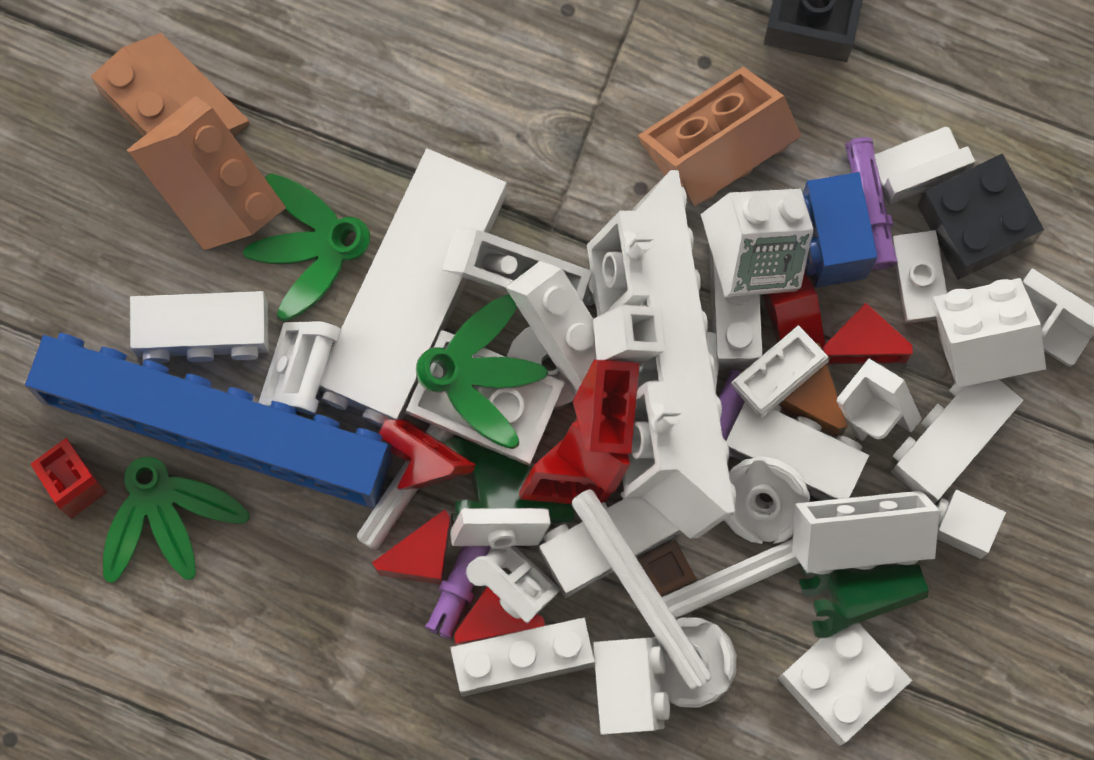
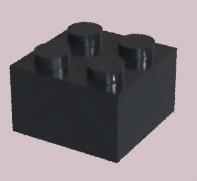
M773 0L763 45L847 63L853 48L863 0Z
M1003 153L925 190L917 204L930 230H936L938 245L957 280L1034 244L1044 231L1041 222Z

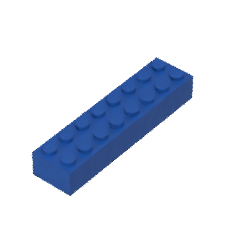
M59 333L57 339L43 335L25 386L41 403L367 508L374 509L378 504L392 463L388 444L382 442V435L362 428H357L356 434L339 429L340 422L322 415L315 414L313 420L296 415V408L278 401H272L269 407L254 402L255 396L238 388L229 387L227 393L211 388V381L197 375L186 374L185 379L168 374L170 370L168 367L153 361L144 360L142 366L126 361V354L109 347L102 346L100 352L83 347L85 343L83 340L68 334Z

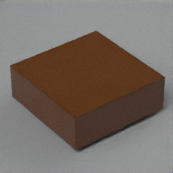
M676 539L637 559L661 597L675 592L697 579Z

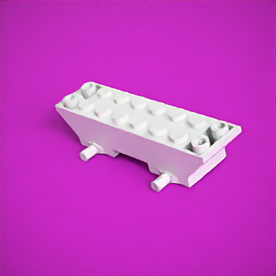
M670 170L632 211H619L587 244L591 275L582 301L587 306L595 304L597 316L621 305L661 307L666 352L640 363L632 453L628 454L630 466L622 480L625 497H643L688 538L692 539L699 538L735 513L736 490L734 485L730 483L727 466L729 447L723 439L720 424L722 405L715 393L713 381L715 363L713 356L708 351L706 339L708 322L705 312L701 309L699 297L701 280L698 270L694 267L692 255L694 238L692 230L688 228L685 213L687 195L685 189L681 186L679 171Z

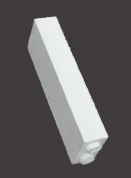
M426 148L341 328L338 343H334L330 351L318 388L319 393L324 394L322 401L343 411H346L348 405L364 412L362 415L364 420L381 428L385 420H403L419 382L416 376L417 360L423 352L434 348L440 332L445 330L468 280L442 270L454 228L478 229L489 233L507 196V182Z

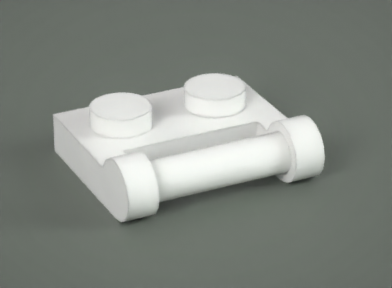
M319 321L284 322L258 403L270 407L272 401H278L296 408L297 412L315 415L319 403L315 399L332 344L338 343L341 329L335 325Z
M516 546L505 549L490 548L488 555L475 558L469 563L466 570L467 578L471 583L477 586L487 585L501 598L500 604L511 616L522 618L526 623L539 613L561 590ZM508 568L512 573L507 575L502 569Z

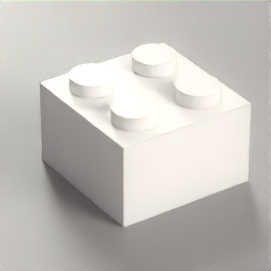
M1021 278L997 280L990 285L967 290L955 289L947 294L933 297L939 339L957 388L1046 369L1041 324Z
M859 623L838 632L832 637L821 638L778 678L783 686L839 746L846 743L912 681Z

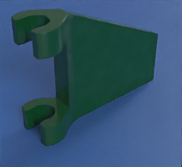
M451 438L445 440L444 444L475 464L471 473L475 501H455L456 513H451L452 527L462 509H548L551 523L573 522L572 504L520 499L519 491L533 466H528L463 439Z
M919 564L875 566L868 570L846 568L834 570L829 574L807 573L801 565L804 575H816L811 579H799L802 594L815 596L829 588L833 600L819 599L813 603L816 617H828L823 621H812L814 635L818 638L832 637L854 624L928 598L929 589Z

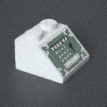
M801 189L731 192L701 214L725 297L794 292L801 288L814 230Z

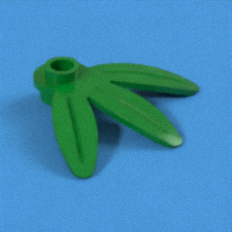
M270 173L265 176V179L286 206L285 209L298 220L315 229V232H293L267 237L249 244L243 250L245 258L267 264H294L318 258L297 279L278 307L277 317L279 320L288 321L307 311L324 296L337 278L344 260L357 259L366 252L370 244L371 235L367 225L356 217L338 219L333 210L311 190L289 178ZM350 233H356L354 243L351 246H346V236Z
M510 294L491 301L475 312L456 332L446 349L434 347L423 352L416 363V376L420 384L427 390L437 393L446 392L449 401L456 411L481 436L505 448L515 449L519 445V438L514 428L486 397L472 387V385L497 389L521 387L541 381L548 375L546 367L524 359L510 357L472 358V355L485 347L498 335L518 306ZM432 363H437L442 367L443 376L441 378H436L431 374L430 366Z
M140 457L134 460L125 471L124 484L130 495L119 508L107 534L103 552V577L107 582L113 583L122 575L136 550L142 534L145 517L148 516L155 540L167 561L184 579L191 580L194 578L196 569L192 545L187 530L173 507L174 503L202 517L235 524L246 523L249 520V512L225 492L199 481L169 477L167 468L160 460L154 457ZM144 471L153 472V480L146 485L140 484L138 482L139 475Z

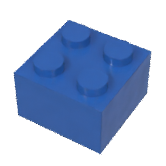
M860 172L807 181L802 194L814 230L805 266L806 275H813L815 288L867 279L878 256Z

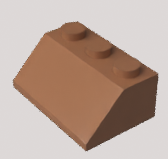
M162 33L122 47L91 75L99 93L143 137L195 95L213 107L234 137L250 124L249 120Z
M742 67L637 136L664 176L670 170L679 171L680 183L686 191L687 201L695 207L701 202L712 199L719 190L736 179L748 175L754 167L763 161L786 150L789 144L801 137V133L784 95L748 69Z
M197 95L127 149V152L203 250L253 235L286 208L213 107Z

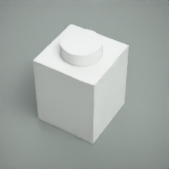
M621 305L593 319L597 359L642 363L666 352L661 307Z
M956 490L948 500L941 497L936 506L939 509L937 539L982 559L989 553L1006 512Z

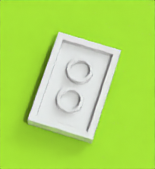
M441 330L434 347L446 349L454 335ZM483 347L472 355V358L505 356ZM432 363L430 366L431 374L436 378H441L443 376L442 367L437 363ZM547 375L541 381L514 388L497 389L472 385L474 389L486 397L503 414L514 428L519 438V445L515 449L505 448L481 436L456 411L449 401L446 392L437 393L429 391L420 382H418L406 414L529 466L565 382Z

